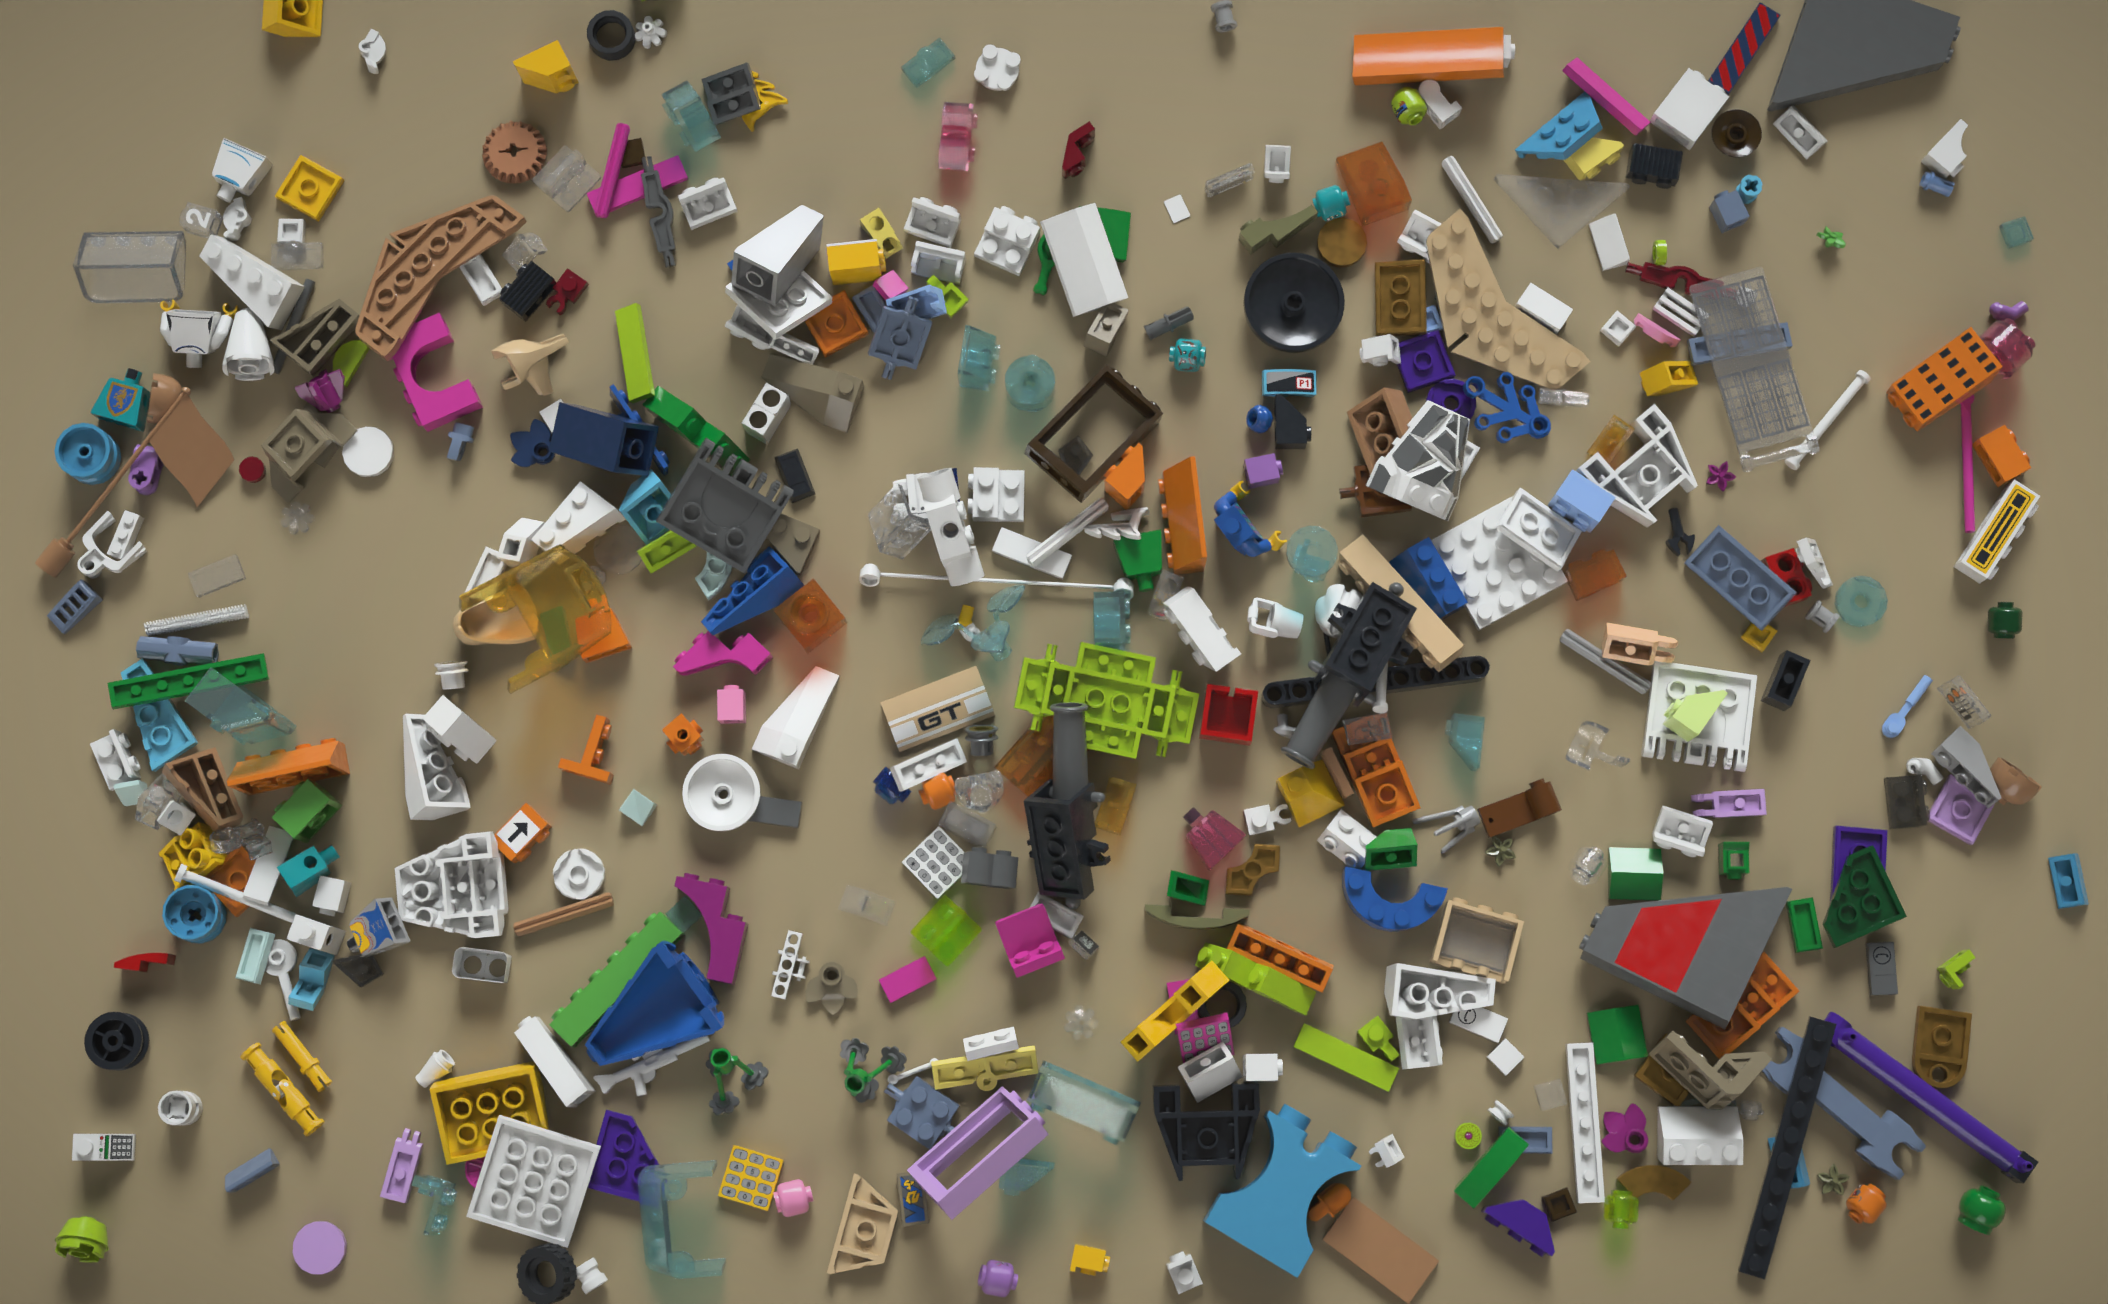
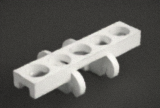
M788 930L783 951L778 950L782 957L778 972L773 971L772 975L776 976L771 995L773 997L786 1000L793 976L797 977V981H800L801 978L806 979L803 976L805 964L810 963V961H807L804 956L802 959L798 958L802 933ZM793 934L798 936L796 944H790L791 935ZM788 948H794V953L787 952ZM784 960L791 961L792 967L790 969H783L782 963ZM795 961L800 962L797 974L793 973ZM780 977L787 978V981L780 982ZM779 985L785 987L783 995L776 994Z

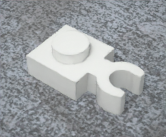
M1269 804L1243 810L1249 836L1274 831L1273 823L1275 822L1281 825L1289 824L1291 818L1282 819L1279 816V812L1288 809V805H1279L1275 811H1270Z

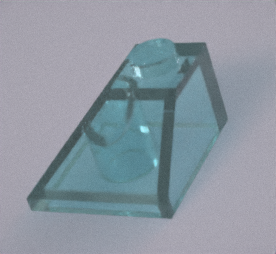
M1020 1159L1000 1177L999 1188L1004 1189V1194L1019 1196L1020 1191H1026L1054 1169L1055 1162Z

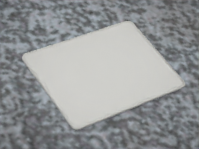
M1181 195L1164 201L1173 223L1190 217V213Z

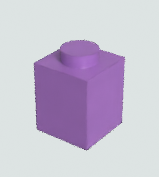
M1275 453L1244 460L1243 466L1249 489L1276 484L1279 482L1280 475H1283L1281 461L1276 460Z

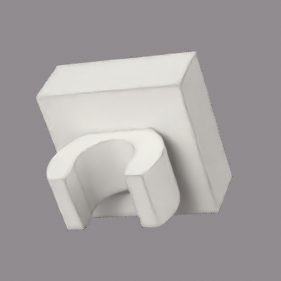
M1393 1134L1375 1143V1147L1369 1151L1370 1154L1378 1152L1382 1158L1381 1161L1375 1164L1376 1167L1385 1165L1388 1168L1405 1158Z

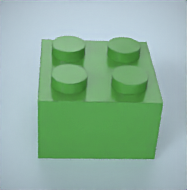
M309 779L298 783L292 791L294 794L287 801H282L275 808L274 811L276 813L271 817L294 839L304 843H308L343 806L321 785Z

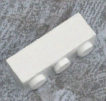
M786 333L777 339L771 337L769 341L770 348L813 365L819 353L817 347Z
M124 511L107 554L119 560L123 559L132 549L144 518L138 514Z

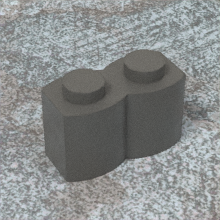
M972 847L971 851L964 852L961 883L1014 889L1016 888L1019 857L1011 856V851L996 850V854L987 853L986 848Z

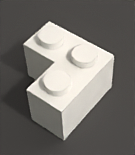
M443 695L422 718L429 724L427 730L445 746L449 747L451 744L455 746L456 750L454 752L464 761L470 758L477 764L497 741Z

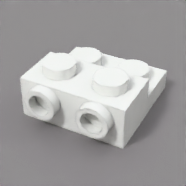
M1002 206L1001 209L994 207L984 228L985 232L974 252V257L1020 276L1040 235V227L1037 226L1038 222L1031 217L1024 216L1021 219L1014 216L1015 212L1006 206Z
M974 467V474L968 475V489H973V499L968 498V514H973V521L1024 522L1025 470H999V468Z

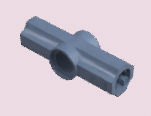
M140 636L136 645L137 658L164 661L173 665L186 666L188 663L204 665L217 662L219 657L217 643L191 641V639L168 636L166 639Z

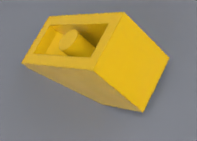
M1663 361L1640 372L1641 385L1647 396H1662L1698 385L1691 361Z

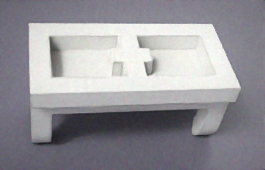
M916 241L911 262V274L927 278L934 275L940 281L960 285L966 261L965 252Z
M1532 283L1529 284L1515 305V308L1556 335L1573 311L1572 308Z

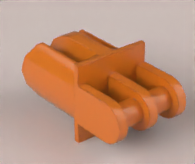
M1341 1183L1329 1185L1318 1195H1315L1318 1202L1308 1209L1307 1218L1311 1221H1318L1326 1214H1329L1332 1218L1335 1217L1334 1215L1349 1204L1351 1200L1350 1189Z

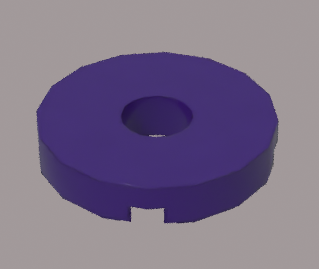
M1444 379L1430 389L1426 401H1431L1446 408L1444 405L1445 399L1453 398L1457 401L1458 407L1451 411L1468 419L1473 417L1476 409V398L1466 396L1463 391V384L1465 382L1457 379Z

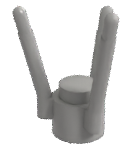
M1460 806L1453 810L1413 819L1412 823L1417 824L1456 815L1453 817L1454 822L1434 831V835L1438 836L1455 827L1460 831L1463 830L1441 849V852L1445 853L1466 835L1474 832V826L1480 824V818L1473 806L1465 809L1463 806Z

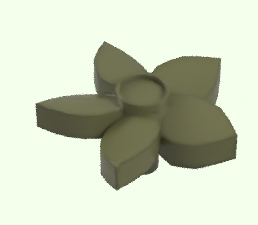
M1492 837L1494 847L1486 850L1485 854L1495 856V862L1498 867L1504 862L1505 858H1516L1514 852L1509 849L1512 845V839H1506L1501 842L1498 837Z
M1835 1164L1830 1167L1829 1174L1824 1172L1817 1174L1820 1180L1826 1182L1822 1187L1823 1194L1832 1190L1837 1194H1844V1187L1841 1183L1846 1182L1850 1176L1846 1174L1838 1175V1169Z

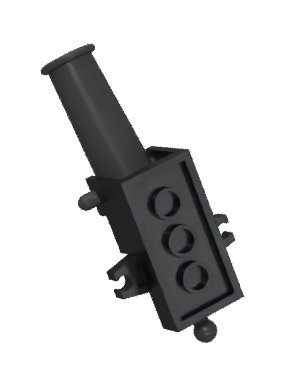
M1372 582L1356 609L1338 603L1333 611L1340 613L1341 617L1338 618L1332 613L1327 620L1341 634L1322 664L1315 660L1308 662L1309 669L1317 673L1313 682L1318 683L1320 679L1322 681L1287 746L1281 747V752L1298 764L1314 769V760L1353 699H1356L1353 703L1355 707H1358L1362 701L1373 705L1376 702V697L1370 692L1387 662L1391 661L1402 666L1407 662L1408 658L1403 657L1401 651L1406 652L1409 656L1414 648L1402 638V635L1417 608L1399 598L1404 592V588L1400 583H1392L1388 591Z
M1066 702L1050 706V710L1054 712L1053 779L1047 780L1024 800V807L1030 839L1027 840V845L1032 847L1029 856L1034 859L1039 894L1065 897L1066 906L1070 909H1077L1081 903L1080 899L1085 900L1094 891L1091 867L1107 865L1111 858L1101 854H1104L1109 849L1108 844L1092 839L1097 835L1093 810L1098 807L1097 802H1104L1105 795L1101 792H1095L1094 783H1089L1085 725V711L1088 710V705Z

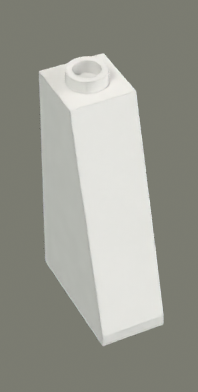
M528 1016L517 1025L519 1029L514 1032L566 1107L575 1108L596 1092L540 1017L535 1016L531 1018Z

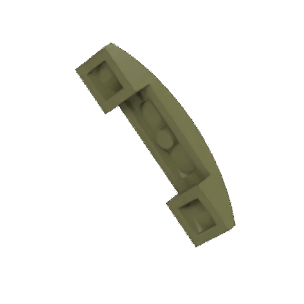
M1145 904V912L1153 918L1185 929L1208 930L1222 928L1235 924L1249 916V910L1228 908H1223L1222 919L1171 916V906Z

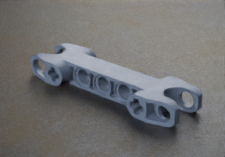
M1779 1027L1775 1034L1785 1044L1787 1057L1781 1064L1770 1061L1762 1072L1773 1085L1787 1095L1803 1038L1784 1027ZM1823 1071L1815 1103L1862 1141L1855 1150L1858 1156L1871 1167L1879 1169L1895 1180H1900L1904 1173L1893 1162L1892 1150L1894 1146L1902 1142L1912 1150L1922 1152L1926 1145L1915 1134L1911 1126L1898 1115L1887 1110L1880 1118Z

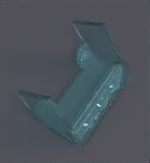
M212 667L185 700L212 721L210 726L222 735L225 731L232 734V737L243 745L247 742L255 744L291 735L297 727L296 724L245 686H236Z
M1046 1061L1042 1062L1027 1098V1101L1031 1102L1030 1107L1043 1114L1047 1109L1103 1133V1140L1118 1145L1119 1141L1125 1142L1141 1104L1137 1100Z
M717 1160L651 1165L645 1167L638 1176L639 1203L645 1263L649 1269L678 1279L721 1276L723 1274L726 1258L694 1261L693 1257L685 1251L672 1252L667 1202L678 1200L685 1195L687 1191V1178L713 1176L717 1167Z

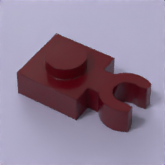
M567 268L553 286L557 294L547 299V307L551 308L554 303H560V307L556 312L561 316L566 311L568 300L575 304L589 285L588 282Z

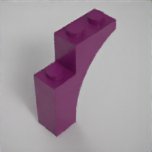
M684 873V877L676 876L674 886L683 891L696 904L708 928L711 953L707 979L735 985L748 924L742 922L743 917L728 914L727 918H724L730 888L724 886L725 881L710 878L708 883L699 881L700 876Z

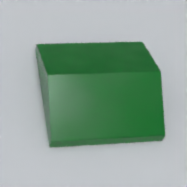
M1609 847L1608 899L1660 901L1664 874L1661 849Z
M1639 1005L1586 1013L1596 1065L1648 1057Z

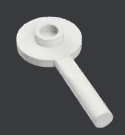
M277 939L273 941L265 971L279 977L290 1021L300 1019L301 1016L298 1007L288 1004V997L293 990L289 972L296 965L297 952L288 941Z

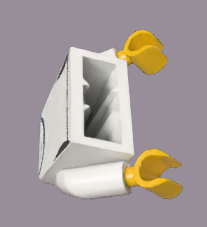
M172 300V305L168 308L166 301H162L160 307L164 312L161 317L160 332L168 345L172 347L173 352L186 353V367L201 368L202 354L213 353L221 346L230 331L235 314L240 310L238 305H236L234 311L228 312L230 308L229 303H224L222 309L225 315L221 316V312L180 310L175 300Z

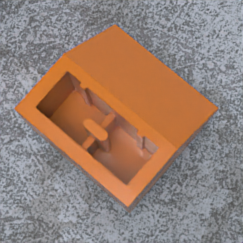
M1140 443L1134 448L1130 446L1121 456L1123 458L1118 466L1112 465L1104 475L1106 477L1104 480V491L1126 510L1144 493L1143 446Z

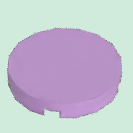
M315 1221L305 1225L297 1233L293 1241L292 1253L295 1262L302 1270L310 1274H326L334 1271L344 1259L347 1242L344 1233L337 1226L327 1221Z

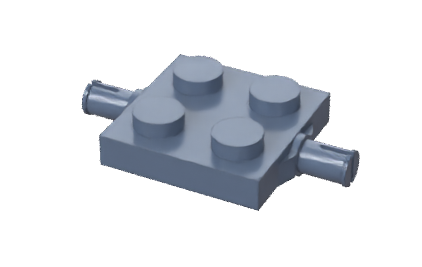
M911 296L908 297L905 310H896L883 306L868 355L879 358L886 363L882 377L892 380L896 366L917 369L932 321L918 317L914 313L919 301L915 297L914 299Z
M916 1076L910 1086L903 1092L891 1083L885 1089L884 1093L897 1100L895 1108L887 1121L929 1150L939 1137L944 1133L947 1135L955 1128L950 1124L953 1115L960 1105L939 1090H935L933 1086L920 1077Z

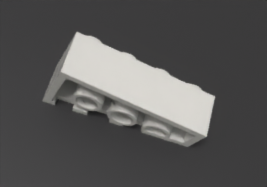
M211 234L200 254L202 260L267 327L282 330L305 286L226 238Z

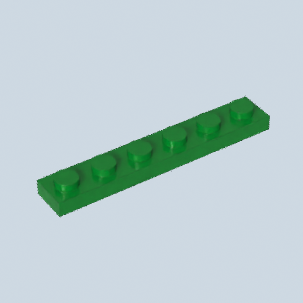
M262 653L119 680L107 684L111 707L114 710L269 680L266 657Z

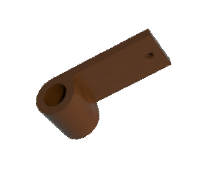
M1544 778L1529 784L1531 788L1525 792L1478 808L1477 811L1488 838L1562 811L1551 782L1545 783Z

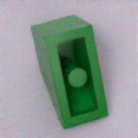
M1412 829L1385 830L1365 846V870L1416 867L1418 844Z

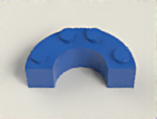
M1346 866L1342 871L1343 893L1351 910L1364 923L1383 931H1406L1421 925L1437 912L1448 888L1421 883L1410 900L1403 903H1391L1382 899L1375 892L1371 883V872Z

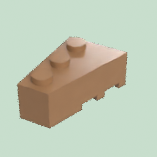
M215 747L165 763L162 773L215 834L241 824L244 818L233 789L227 786L228 777Z

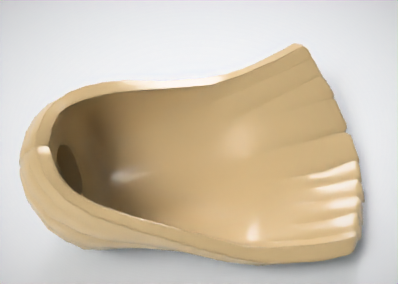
M517 581L496 595L462 608L454 617L453 630L456 637L467 645L524 643L536 639L539 634V611L536 604H534L535 602L530 592L521 582Z

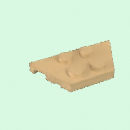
M856 1173L853 1175L827 1270L828 1274L885 1263L899 1211Z

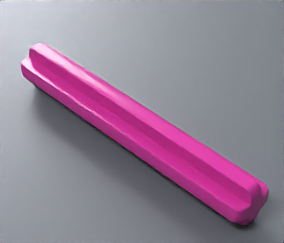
M617 123L594 211L595 215L600 218H607L609 216L630 133V127L627 124Z

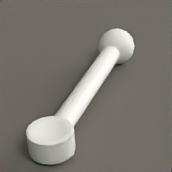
M933 1058L929 1063L899 1075L891 1074L888 1077V1082L894 1085L900 1079L932 1068L931 1062L939 1060Z

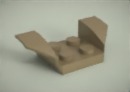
M295 409L261 445L266 456L269 458L272 488L289 504L304 488L297 480L300 475L332 442L343 447L358 430L342 414L310 413L305 410Z

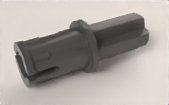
M1186 306L1170 315L1164 314L1163 318L1145 325L1144 329L1151 341L1169 331L1174 332L1173 329L1192 321L1194 315L1191 309Z

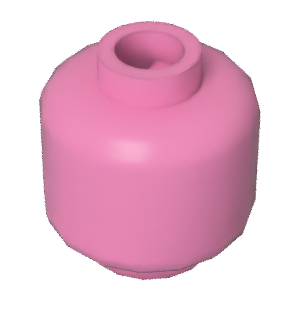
M800 1179L781 1183L777 1186V1191L773 1192L778 1213L782 1212L785 1217L806 1213L809 1210V1202H813L810 1186L805 1187Z

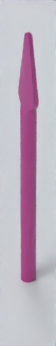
M1974 395L1960 403L1965 533L1975 532L1971 404L1974 401Z

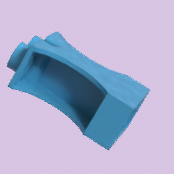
M1284 1104L1278 1115L1271 1111H1266L1263 1115L1270 1132V1152L1261 1173L1250 1184L1239 1190L1218 1193L1203 1221L1298 1278L1314 1250L1308 1237L1306 1225L1308 1208L1314 1194L1330 1178L1340 1173L1360 1170L1361 1165L1351 1160L1357 1147L1329 1131L1324 1142H1318L1312 1152L1305 1151L1303 1143L1308 1135L1305 1130L1310 1124L1311 1119Z

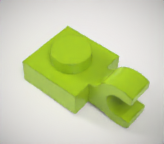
M934 275L926 281L927 285L942 289L947 315L950 318L969 302V299L952 282L945 287Z
M1378 1015L1357 1031L1372 1052L1379 1048L1390 1063L1399 1056L1396 1049L1389 1043V1040L1394 1035Z

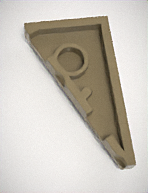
M781 513L766 538L792 566L794 571L801 575L820 533V529Z

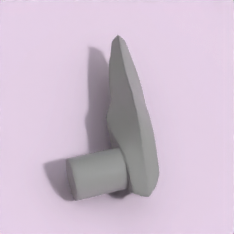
M1287 714L1277 715L1278 727H1275L1273 730L1277 734L1291 739L1296 727L1288 726Z

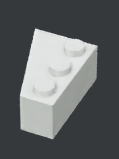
M1187 586L1163 603L1167 609L1164 611L1165 616L1171 624H1177L1181 630L1178 632L1179 637L1185 645H1191L1194 650L1192 656L1200 666L1203 664L1217 672L1241 655L1237 647L1235 649L1232 648L1225 637L1227 633L1223 628H1219L1212 617L1213 614L1194 588Z

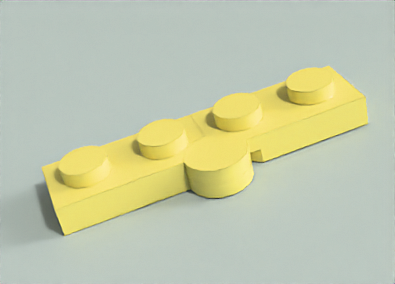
M1035 1046L1021 1047L1016 1050L967 1061V1057L964 1056L931 1062L935 1090L969 1085L976 1081L977 1086L981 1090L990 1091L996 1087L997 1080L1039 1074Z

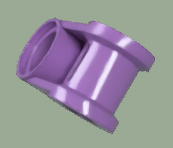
M140 444L136 445L133 454L139 448ZM153 446L145 447L131 465L128 476L130 485L142 495H151L157 490L161 470L164 466Z

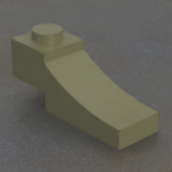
M1310 205L1304 210L1286 218L1273 221H1262L1261 218L1254 222L1250 220L1240 228L1239 241L1250 255L1269 241L1278 248L1314 222L1318 212L1313 205Z

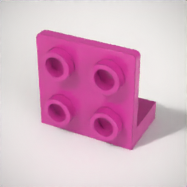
M1040 903L995 922L1016 978L1065 959L1044 904Z

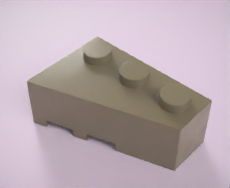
M338 299L312 314L311 317L303 322L295 324L281 335L273 337L270 341L314 377L355 330L360 315L342 300Z

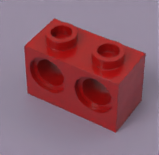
M1794 548L1767 556L1761 560L1764 565L1786 584H1792L1797 588V595L1786 606L1807 600L1812 596L1811 581L1808 577L1804 576L1802 570L1803 563L1800 562ZM1778 561L1786 562L1789 570L1787 572L1782 571L1778 566Z

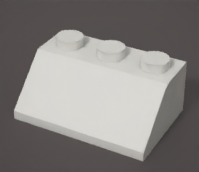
M1658 1106L1657 1159L1663 1165H1743V1134L1738 1107L1726 1106L1722 1110H1711L1705 1106Z

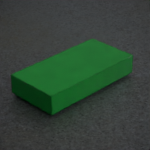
M1813 897L1787 901L1786 908L1795 953L1823 949Z

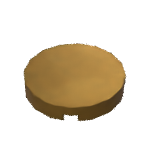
M1336 218L1327 222L1320 230L1317 239V248L1320 256L1329 265L1338 268L1350 267L1364 256L1367 246L1366 233L1362 226L1348 218Z

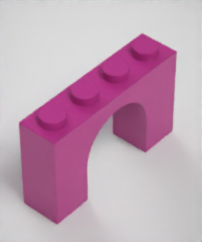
M440 313L414 323L397 353L390 359H393L396 364V368H393L397 380L399 382L403 381L406 390H403L408 404L413 403L416 410L412 414L418 427L423 426L427 432L483 408L474 385L469 379L442 391H428L421 388L417 383L416 369L420 360L429 352L454 342L445 319Z

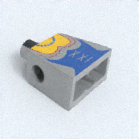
M392 897L374 899L350 921L349 926L353 937L348 939L347 946L353 953L360 951L363 956L376 955L411 942Z

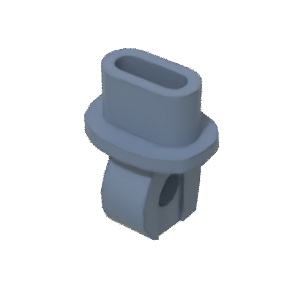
M455 422L453 431L448 432V436L453 439L447 458L461 461L466 442H474V439L471 438L474 427Z

